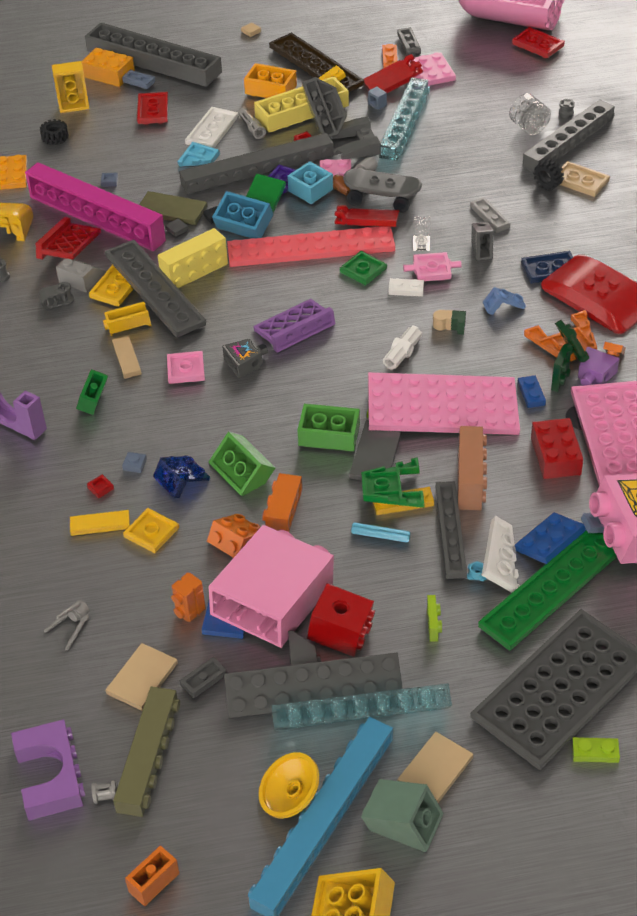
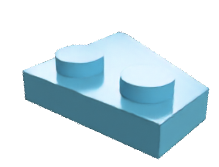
M192 142L177 161L178 166H197L212 163L220 155L218 149Z

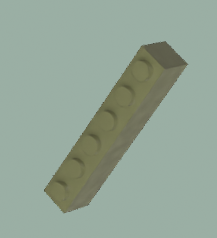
M150 687L113 800L116 813L143 817L145 809L150 807L151 789L156 787V773L163 764L162 753L163 750L168 748L169 731H173L175 724L174 715L180 709V699L177 698L176 690Z

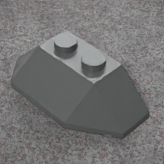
M317 77L302 82L306 100L319 133H327L330 138L338 135L347 115L336 87Z

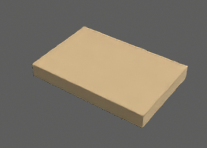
M569 161L561 167L563 169L561 172L564 173V176H562L564 180L560 185L593 197L601 191L610 179L609 175Z
M141 643L106 688V694L143 711L150 687L160 688L176 667L178 661L172 656Z
M435 731L397 781L427 784L439 803L473 759V753Z

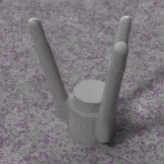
M77 600L72 606L56 616L57 620L45 628L44 632L47 633L67 617L75 622L79 620L78 626L65 647V650H69L82 626L89 619L87 616L90 611L88 605L82 600Z

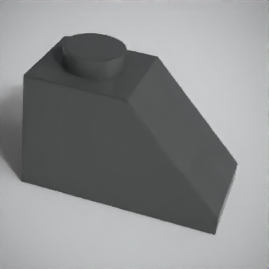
M288 631L291 665L321 662V656L316 655V647L294 631Z

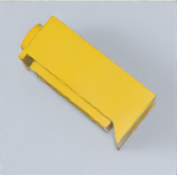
M145 302L104 312L105 330L109 329L111 336L113 333L143 325L151 326Z

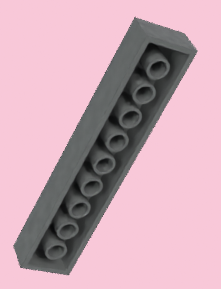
M105 23L98 24L85 35L88 52H92L95 48H101L133 57L135 66L207 87L222 73L221 57Z

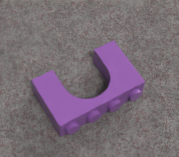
M25 390L13 401V408L0 392V424L36 440L47 429L40 397Z
M64 719L12 732L13 747L18 763L41 757H53L63 763L61 771L51 781L21 789L28 821L82 807L81 797L85 796L83 783L78 784L77 778L81 777L79 764L74 765L73 759L77 758L75 745L70 746V741L74 740L71 727L66 728Z

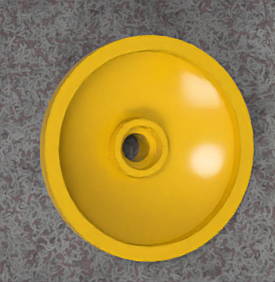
M300 752L289 753L277 759L267 769L260 783L259 801L263 810L272 817L284 819L292 817L306 808L312 801L319 785V769L315 761L308 755Z

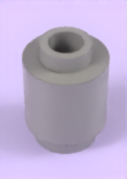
M367 157L357 164L355 169L375 171L377 161L373 157Z

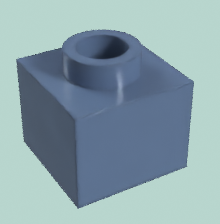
M378 87L369 90L368 104L377 110L387 106V92Z

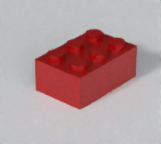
M564 418L532 422L531 440L543 479L581 475L583 456L571 419Z

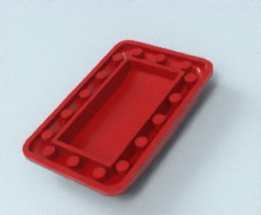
M585 254L574 256L541 283V288L545 292L579 312L586 310L587 317L614 333H625L637 323V281Z

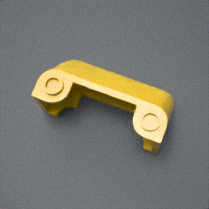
M0 203V227H6L7 234H15L17 241H25L34 217L32 208L23 203Z

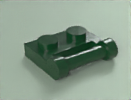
M562 320L557 321L555 325L565 343L573 346V354L580 362H586L589 359L587 351H584L577 339L576 331L569 324L565 325Z
M564 344L554 362L551 391L558 392L570 376V356L573 353V346L571 344Z

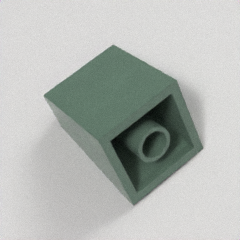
M379 779L363 810L361 818L371 832L427 852L444 813L427 784Z

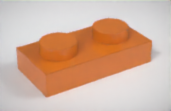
M605 342L603 349L607 351V354L619 357L620 354L624 355L626 347Z

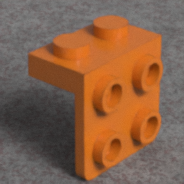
M241 514L213 520L207 542L234 558L246 545L247 541L260 529V525L248 521Z

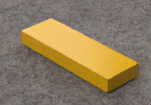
M129 510L70 516L71 536L126 530L130 526Z

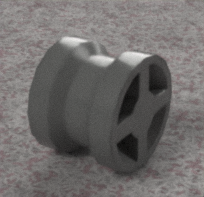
M571 99L561 100L559 115L564 118L572 117L574 115L573 108L575 107V102Z

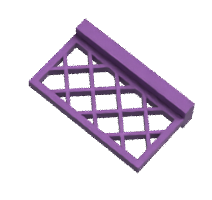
M309 299L253 326L255 332L273 345L274 351L278 353L335 325L334 311L330 307L325 309L314 300Z

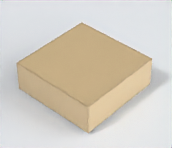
M251 22L241 27V32L252 37L261 32V27Z

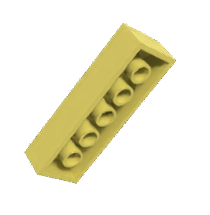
M335 76L322 80L336 87L343 107L349 106V91ZM303 86L254 102L255 118L268 133L313 118Z

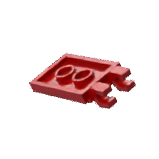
M410 54L405 56L404 60H399L364 78V86L368 90L378 87L389 93L414 80L417 75L423 72L422 65L419 61L415 62V57Z
M337 205V211L334 213V216H337V218H335L334 224L396 227L399 219V210L348 209L346 205Z

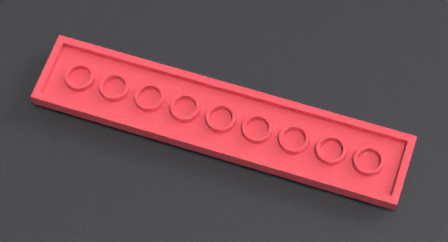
M379 226L227 241L230 267L352 256L360 251L367 254L395 251V242L391 227Z

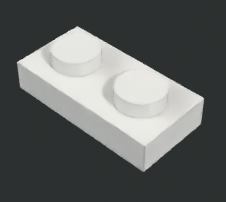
M390 278L388 295L423 296L424 280Z

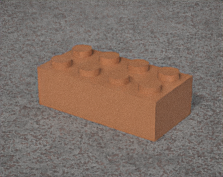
M460 426L458 450L459 510L481 511L482 503H486V491H483V489L487 490V478L483 475H487V463L483 462V460H487V449L483 448V446L487 445V435H483V427Z

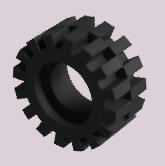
M53 119V121L48 120V122L45 121L44 124H41L40 134L45 144L50 143V145H53L55 143V145H58L57 143L62 144V141L65 142L69 138L67 124L64 121L61 122L60 119L58 121Z
M552 159L542 161L534 168L535 171L533 172L536 175L534 179L538 180L536 183L541 184L539 187H544V190L548 189V191L555 189L564 180V177H562L564 173L561 172L563 169L559 168L560 164H555L556 161H552Z

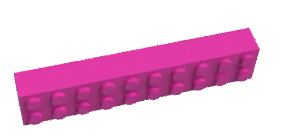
M39 162L25 172L30 198L128 241L135 240L140 246L151 251H155L166 241L162 214Z

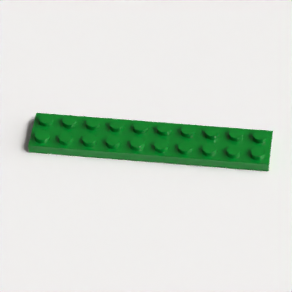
M586 530L478 622V627L511 651L617 557L613 547L609 548L605 544L603 533H588Z

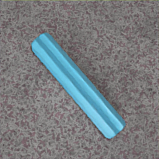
M354 522L351 528V532L357 535L406 543L410 540V531L357 522Z

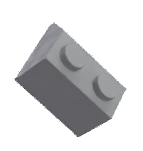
M69 258L63 259L56 266L60 283L68 282L71 287L85 293L106 273L105 270Z

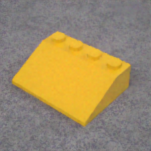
M382 868L319 875L311 916H390L395 882Z

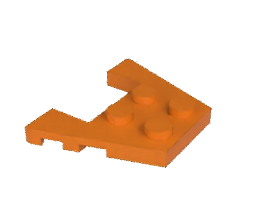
M586 310L571 314V321L576 326L572 329L576 331V337L584 351H586L587 347L597 350V344L590 329ZM539 325L524 330L526 338L556 358L562 346L566 344L560 333L547 336ZM573 353L570 356V361L577 359Z

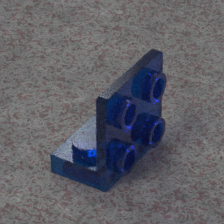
M188 455L160 457L153 477L173 498L181 497L187 482L210 480V476L205 472V469L200 467Z

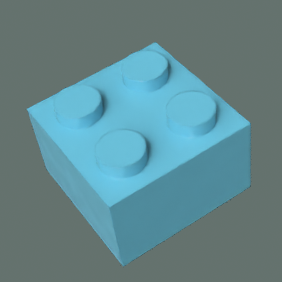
M310 161L287 176L288 191L310 204L333 190V174Z

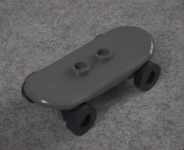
M350 169L345 172L343 177L344 183L351 189L347 195V201L350 204L360 205L364 198L363 192L386 197H397L394 200L393 207L395 210H399L400 213L408 211L410 197L417 194L422 188L421 180L416 177L364 169Z

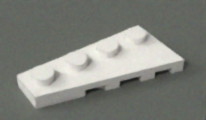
M495 516L490 523L482 576L513 593L520 587L517 584L519 574L518 570L515 569L514 563L517 558L512 548L515 545L513 528L511 524Z

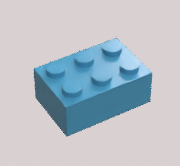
M226 191L212 218L218 229L248 238H262L274 214L270 203Z

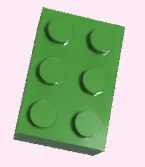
M304 403L297 429L298 446L355 451L360 427V409Z

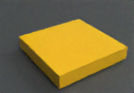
M147 508L123 532L124 538L156 553L179 529V523Z

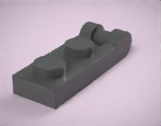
M412 28L397 29V35L406 56L413 53L421 54L420 45Z

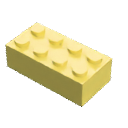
M215 228L158 254L159 268L177 288H180L228 264L226 238Z

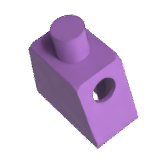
M587 347L586 351L589 359L586 362H581L579 365L578 378L581 380V385L607 383L618 372L620 358Z

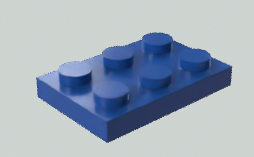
M554 512L515 544V549L519 553L547 564L583 534L586 528L583 523Z

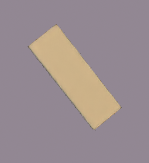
M125 336L113 339L112 344L124 379L142 375L130 337Z

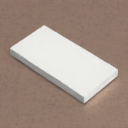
M211 107L187 136L185 144L190 145L192 142L215 148L238 119L239 113Z

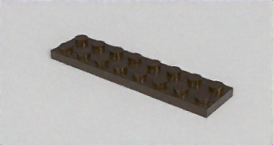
M292 32L269 42V48L314 78L321 77L337 65L346 75L339 82L349 92L364 85V79Z

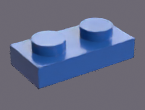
M536 375L518 378V386L527 408L545 406L546 399Z

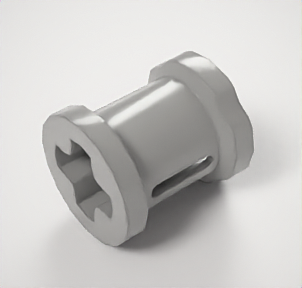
M112 780L111 783L99 785L92 783L94 804H98L99 801L114 800L117 791L115 780Z

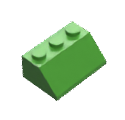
M229 431L208 462L241 496L264 485L275 470V467L243 435Z

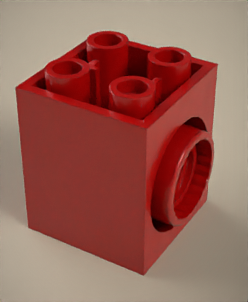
M326 583L311 614L307 639L355 657L357 650H362L366 640L365 636L371 630L372 620L376 612L372 610L374 601Z

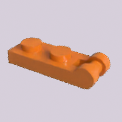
M397 44L382 45L383 68L398 61Z

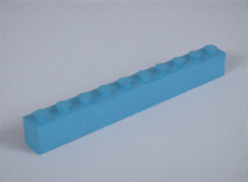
M370 716L365 724L362 723L359 726L357 736L354 740L349 741L343 757H339L336 760L331 775H326L322 788L319 792L316 791L308 809H304L301 812L296 827H292L289 830L284 845L279 846L275 851L272 863L264 867L261 879L257 885L253 884L250 888L248 897L252 910L263 916L280 915L393 741L392 727Z

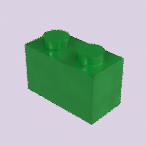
M90 370L79 396L76 409L94 415L104 391L108 375Z

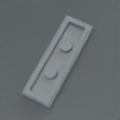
M485 197L470 202V207L485 222H489L496 233L510 228L511 223Z

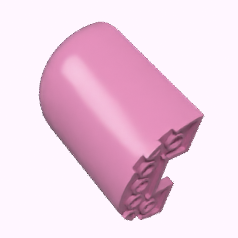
M565 0L458 1L468 14L477 18L553 30L559 20L562 3Z

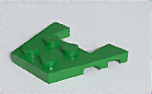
M418 457L412 458L411 462L405 464L402 461L395 463L396 466L386 469L385 466L361 472L364 501L425 507L423 491L402 492L400 475L420 474Z

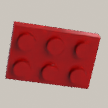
M528 27L512 39V44L548 59L564 47L565 41Z
M168 92L138 94V124H162L168 122Z

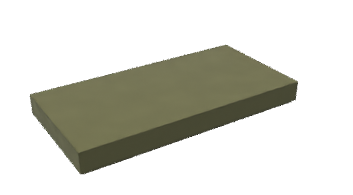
M151 191L146 193L139 204L162 214L163 220L174 221L180 219L185 224L195 226L208 206L206 201Z

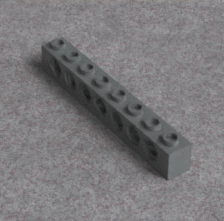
M599 99L523 153L522 167L534 172V168L545 159L556 161L590 135H593L594 132L605 124L612 121L615 116V106Z

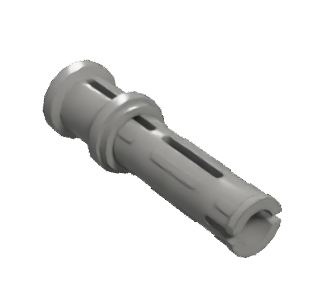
M241 107L238 113L247 123L248 130L253 133L256 139L263 138L266 134V129L261 126L258 120L253 118L247 108Z

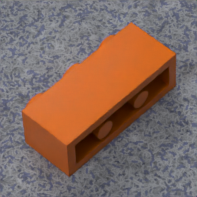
M279 473L277 481H273V493L268 496V508L264 509L262 516L266 526L277 531H290L303 490L302 476Z

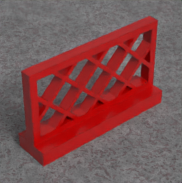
M64 217L35 243L36 258L43 260L49 255L73 260L101 233V228L71 223L69 217Z

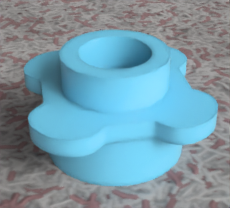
M476 561L468 565L469 573L467 574V579L480 581L487 579L482 576V562Z

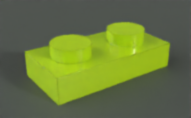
M427 595L430 642L438 641V633H442V620H438V616H441L440 603H436V595Z
M572 738L573 762L619 763L618 738Z

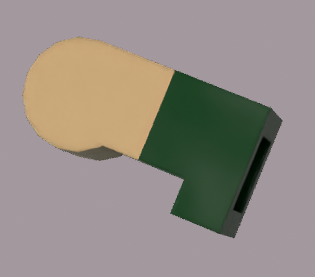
M437 310L434 312V329L439 331L445 329L457 331V334L464 335L466 311Z

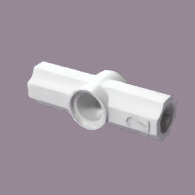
M412 325V327H408L400 338L396 337L394 339L391 350L383 358V364L387 369H396L405 357L409 358L412 355L414 346L422 337V332L418 327Z

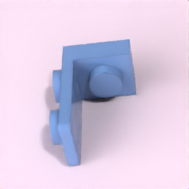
M496 287L490 291L483 301L487 313L491 315L496 312L502 303L521 309L526 307L520 294H514Z

